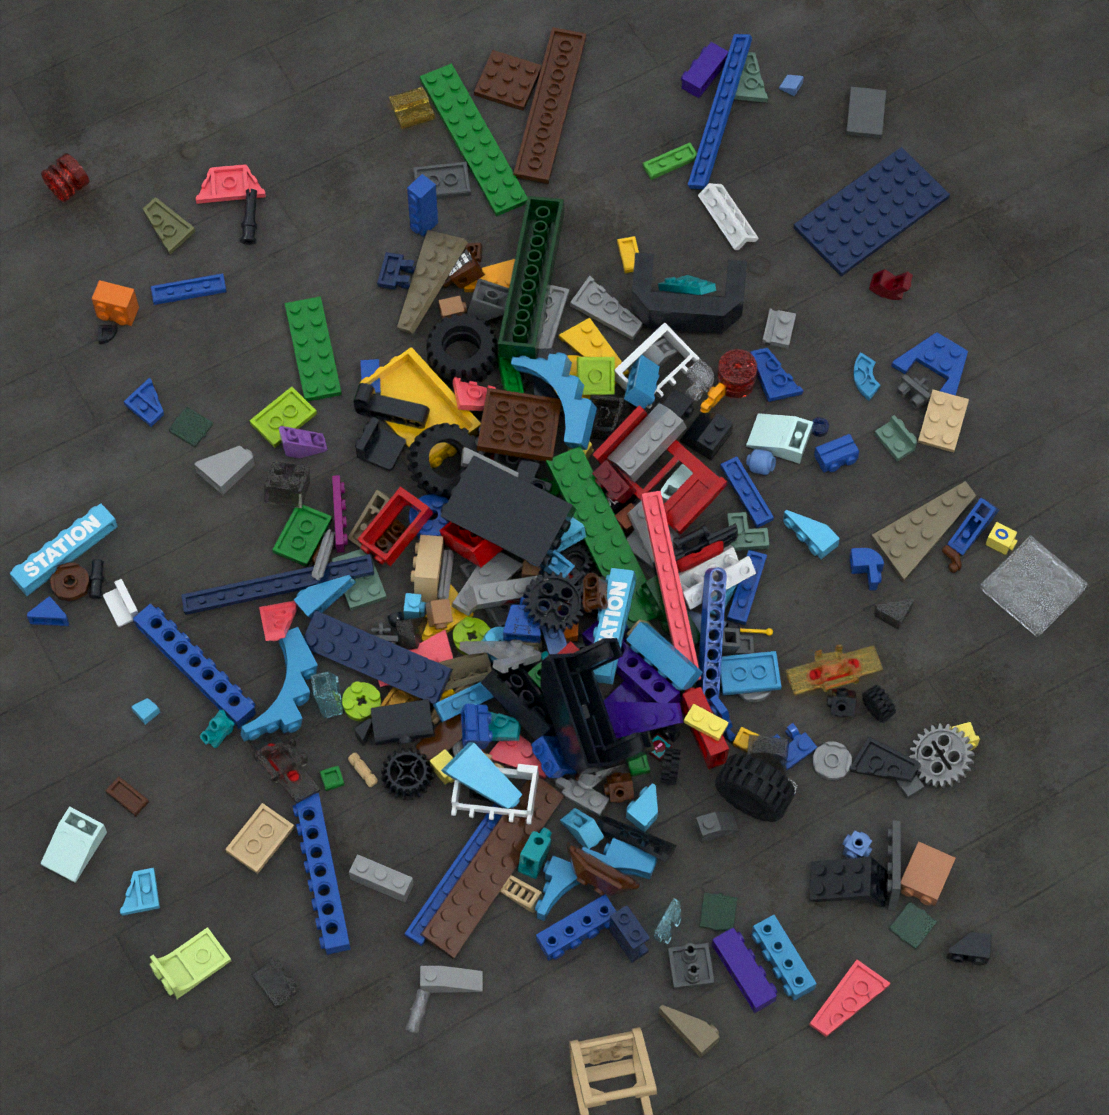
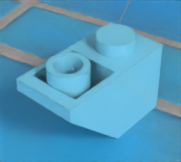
M653 783L649 787H644L636 802L634 800L631 801L626 808V818L644 832L656 821L658 816L656 785Z

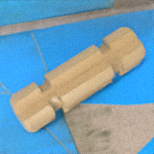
M356 752L348 757L351 765L354 766L355 770L369 787H373L378 783L375 775L371 773V770Z

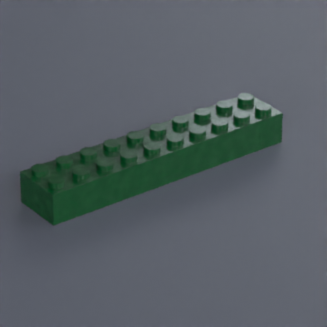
M528 196L498 341L499 357L519 358L520 356H526L530 359L537 358L565 214L564 199Z

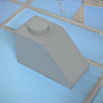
M664 338L653 343L642 355L658 366H662L678 350Z

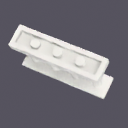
M729 545L724 548L722 554L678 573L683 596L688 608L691 610L703 602L704 575L709 568L720 567L725 570L727 574V590L756 574L750 557L747 556L739 561L734 547ZM716 571L712 574L714 581H717L719 578ZM715 591L711 593V598L717 595Z

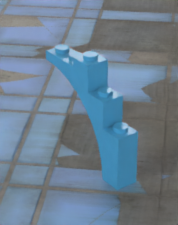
M559 352L549 354L548 360L544 358L530 359L526 356L512 357L511 365L516 371L529 373L541 378L556 390L565 413L564 443L571 449L581 446L582 450H587L597 408L590 399L582 398L584 384L579 377L569 375L572 362L567 355Z
M298 627L288 630L286 637L279 639L286 666L283 688L275 702L266 712L257 719L242 726L241 737L243 741L255 740L264 733L275 732L279 727L283 734L295 732L301 727L303 718L297 706L305 704L310 696V690L304 679H310L317 673L318 664Z
M615 838L612 839L611 844H606L603 854L585 847L582 848V850L624 874L635 875L649 880L658 859L635 846ZM553 856L551 861L547 860L543 869L545 880H547L543 889L545 895L543 900H538L535 907L537 919L542 921L546 920L552 907L565 893L580 884L576 880L577 876L573 873L571 862Z

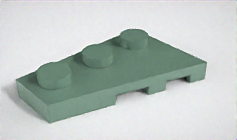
M748 52L734 99L767 103L768 97L765 93L763 80L761 79L756 54Z

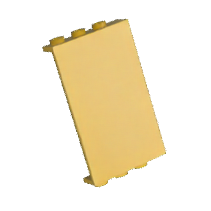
M412 347L401 355L393 357L387 365L379 367L370 377H365L360 382L371 384L380 378L381 395L422 404L430 409L425 428L423 429L385 421L398 436L406 439L408 448L415 441L414 438L436 424H457L459 428L469 430L468 434L470 436L474 435L476 437L479 435V427L481 426L479 420L469 410H458L455 394ZM438 443L433 446L429 453L431 468L438 467L448 456L452 457L455 455L457 450L448 443Z

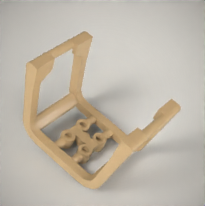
M640 1027L632 1028L629 1032L578 1041V1039L569 1041L571 1072L580 1115H589L588 1108L605 1105L606 1101L631 1096L640 1098L644 1115H653L649 1096L657 1094V1089ZM632 1055V1059L585 1068L584 1065L588 1063L595 1065L605 1061L619 1060L623 1058V1056ZM635 1074L637 1082L631 1088L607 1093L589 1086L590 1082Z

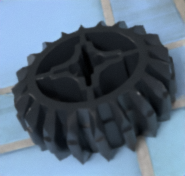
M403 747L401 748V753L395 750L394 757L388 755V761L383 762L385 768L380 770L381 774H383L381 776V781L384 782L383 787L388 788L389 794L394 793L396 799L402 795V800H405L406 796H410V800H413V795L415 794L420 798V791L426 793L427 787L432 786L430 780L434 779V774H432L434 768L430 766V759L426 760L427 755L425 753L420 755L419 749L415 753H413L411 747L408 749V752H405ZM419 767L424 772L421 780H418L416 775ZM394 768L399 773L395 781L391 777ZM407 772L408 774V772H411V775L404 776V773Z

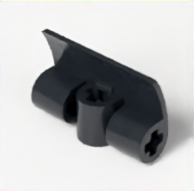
M429 699L371 708L373 732L377 746L391 743L404 744L417 739L435 737V727L431 718Z

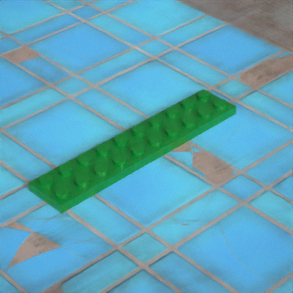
M452 63L420 76L423 87L462 157L467 162V166L495 216L525 205L528 197L516 176L513 175L511 167Z
M581 446L553 457L552 461L546 460L545 463L563 500L572 504L577 509L573 518L584 525L586 537L583 540L600 575L606 578L607 575H610L611 568L635 572L637 580L627 619L628 631L638 620L649 622L659 618L652 612V605L649 599H646L642 594L641 585L647 580L601 487L595 482L596 477L592 474L593 470Z

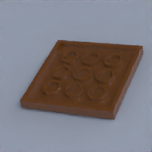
M487 388L477 451L552 461L561 400Z

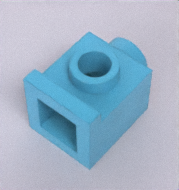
M406 593L404 620L422 621L424 619L426 603L422 602L421 594Z

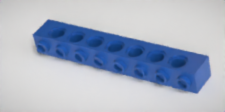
M149 604L133 618L135 626L219 710H224L227 718L233 721L234 725L240 729L256 715L255 703L251 698H245L242 695V690L236 684L232 685L228 681L229 677L223 671L219 672L216 669V664L210 658L206 659L203 656L202 650L197 645L193 646L190 643L189 637L184 632L180 633L177 630L176 624L172 620L168 621L159 607L155 608L152 604ZM161 624V627L153 628L154 625ZM168 637H174L172 641H166ZM187 650L185 654H179V651ZM195 662L200 663L198 667L191 666ZM208 675L213 676L211 680L204 679ZM221 688L226 689L224 693L217 692ZM234 701L240 702L237 706L230 705Z
M319 793L295 798L296 805H293L295 817L299 816L300 823L296 824L298 835H303L304 842H300L302 854L307 855V861H304L306 873L310 872L311 875L308 885L310 892L314 891L315 898L311 900L313 910H318L319 917L315 918L317 930H322L323 936L319 937L321 949H326L327 955L351 950ZM307 815L314 816L310 821L304 819ZM312 833L318 834V837L315 839L308 838ZM315 852L322 853L319 858L312 857V854ZM320 870L326 872L322 877L316 876V873ZM323 889L330 891L326 896H322L319 893ZM327 908L334 910L330 915H325L323 911ZM331 927L338 929L334 934L327 933V930Z

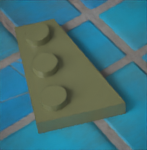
M156 197L143 208L144 214L170 255L195 232V228Z

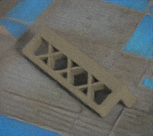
M486 652L468 654L439 662L453 669L444 691L482 681L492 671Z

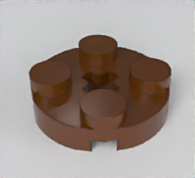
M64 563L57 567V570L54 574L52 573L50 578L51 588L60 600L73 601L84 597L88 593L90 586L89 575L79 564ZM69 578L75 581L72 585L65 584V582H68Z

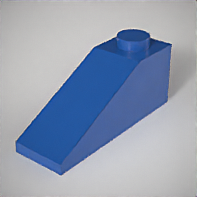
M980 498L948 542V545L964 555L988 527L1000 509L986 499Z

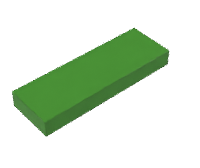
M688 143L644 162L643 168L652 180L695 161L697 152L692 144Z

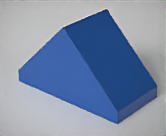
M50 596L27 613L30 624L69 626L66 614Z

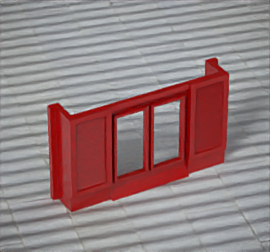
M640 405L592 454L600 465L606 460L609 461L607 457L647 416L646 411ZM675 440L666 449L674 457L644 489L634 483L621 470L619 471L636 489L634 495L640 500L641 494L649 493L678 461L693 473L664 503L668 525L681 535L727 486V481L723 477L719 478Z

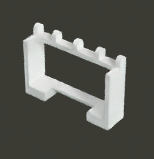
M664 323L615 369V381L626 391L628 379L623 373L662 336L678 350L685 360L657 386L654 394L659 398L664 396L660 390L662 386L667 382L674 386L676 381L673 376L679 370L687 374L689 369L685 365L691 359L698 363L700 358ZM651 404L650 406L647 405L646 407H647L648 409H650L653 405H652V404Z
M518 764L517 769L497 767L508 778L532 780L527 810L458 803L461 783L455 780L451 801V815L456 816L457 810L470 811V818H474L475 812L490 813L489 820H494V814L509 815V822L514 821V816L527 817V824H531L539 777L538 766Z

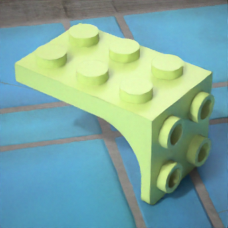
M207 927L170 954L161 958H156L154 955L150 956L152 963L149 965L157 979L160 980L162 978L161 982L170 996L174 994L178 999L231 962V958Z

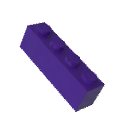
M733 927L712 939V947L751 1009L756 1013L776 1001L777 990L773 983H769L765 978L767 975L763 967L756 964V958L750 948L747 949L744 945L745 940L739 931L736 932Z

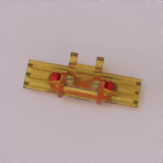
M842 644L836 645L834 652L823 655L822 650L815 651L816 662L785 670L793 694L798 695L822 687L824 692H828L829 689L854 682V684L859 683L858 677L883 671L874 645L844 654Z

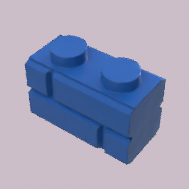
M848 434L815 447L814 456L824 473L827 471L834 472L844 464H854L858 459L859 450L856 444H854L851 435Z
M465 704L461 710L463 748L469 742H473L480 749H485L489 742H492L493 733L492 730H489L492 716L491 712H488L487 705Z

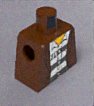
M467 246L444 282L445 288L454 282L459 289H462L485 275L475 255Z

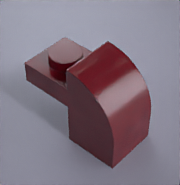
M886 269L873 274L869 290L883 298L900 300L904 292L910 289L913 275L907 271L895 276Z

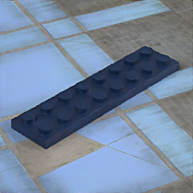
M316 610L304 635L310 651L423 700L429 699V702L433 704L440 701L453 669Z

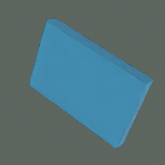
M776 651L722 656L720 675L722 694L733 695L781 690Z

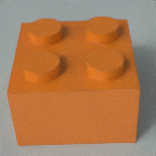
M99 280L92 296L96 316L103 321L110 320L119 325L132 326L139 309L135 290Z

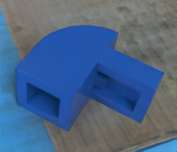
M869 548L851 549L849 556L851 573H867L869 590H877L878 584L881 583V572L884 567L882 557L879 553Z

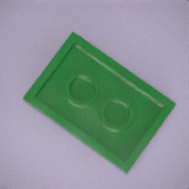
M297 503L272 549L273 553L308 567L312 556L332 522V516Z

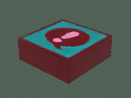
M656 734L652 739L655 750L649 754L660 762L664 758L665 747L672 748V745L659 734Z

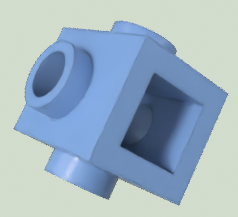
M854 831L852 836L848 834L842 844L845 846L842 854L848 859L869 857L873 850L870 848L872 840H870L867 834Z

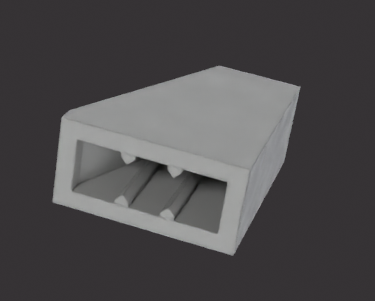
M237 446L197 461L194 465L196 473L224 495L255 466L254 455L250 450Z

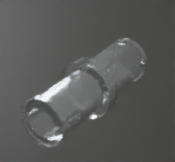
M418 989L414 1005L409 1010L411 1014L405 1028L406 1030L418 1033L422 1017L426 1014L425 1008L430 996L429 992Z

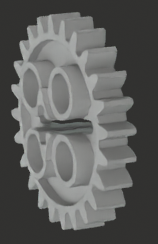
M939 723L938 729L931 725L930 732L924 729L925 735L918 734L920 740H913L916 747L910 748V750L915 754L909 757L921 763V767L916 775L920 774L919 779L921 781L926 779L925 783L927 785L932 782L933 786L937 788L940 783L941 787L945 788L948 782L952 787L953 780L960 783V776L966 778L964 771H971L968 764H974V761L969 757L975 754L969 750L973 748V745L967 744L970 741L969 737H964L965 733L963 731L958 733L959 729L956 726L951 730L950 724H947L945 729L941 723ZM948 738L949 743L946 746H941V742ZM934 741L936 742L938 748L944 753L943 755L945 759L949 762L950 766L952 767L951 770L947 768L945 762L941 759L940 754L933 746L932 743ZM932 749V755L925 757V752ZM954 755H960L958 761L951 762ZM943 765L942 771L935 773V768Z

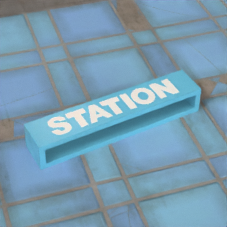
M102 504L92 507L85 516L75 520L72 526L62 530L55 539L46 542L38 552L32 553L26 561L16 565L10 572L13 582L28 596L48 581L52 573L54 574L57 570V567L64 563H71L116 529L118 526L115 518Z
M611 568L610 575H607L608 607L605 610L599 609L597 619L599 624L598 627L594 628V643L603 638H617L621 648L637 580L634 571ZM618 659L594 670L597 682L613 684Z

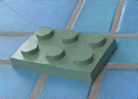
M359 549L332 558V562L368 554ZM373 559L374 575L354 579L356 583L344 593L350 611L387 599Z

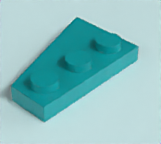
M491 712L492 718L489 730H492L493 733L492 741H519L521 724L513 717Z

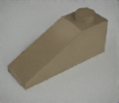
M376 490L349 534L348 539L359 547L361 546L357 539L392 496Z
M664 1005L659 1007V1014L700 1058L719 1042V1031L712 1024L709 1026L706 1021Z

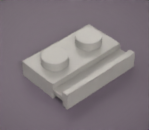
M770 309L762 343H769L773 346L788 349L796 314Z

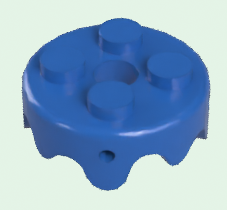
M428 494L418 498L429 506L433 513L438 515L436 519H429L417 533L418 538L420 539V535L441 536L439 530L449 523L441 517V509L449 500L444 496ZM412 507L409 511V524H411L419 514V512H417Z

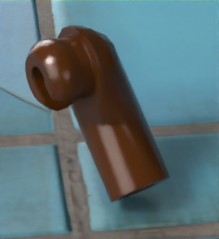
M949 545L944 546L942 553L951 559L948 569L952 573L960 571L962 564L959 553Z

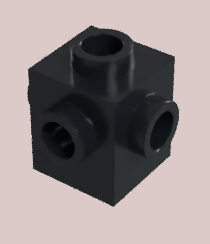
M843 687L832 689V694L827 697V707H830V713L836 717L854 716L856 691Z

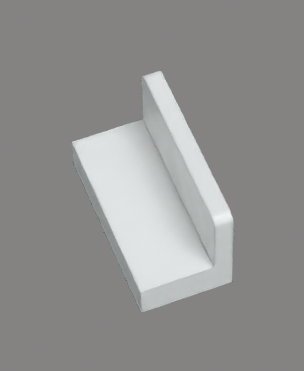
M122 579L114 582L116 589L103 594V598L118 627L134 621L133 618L138 614L137 608Z

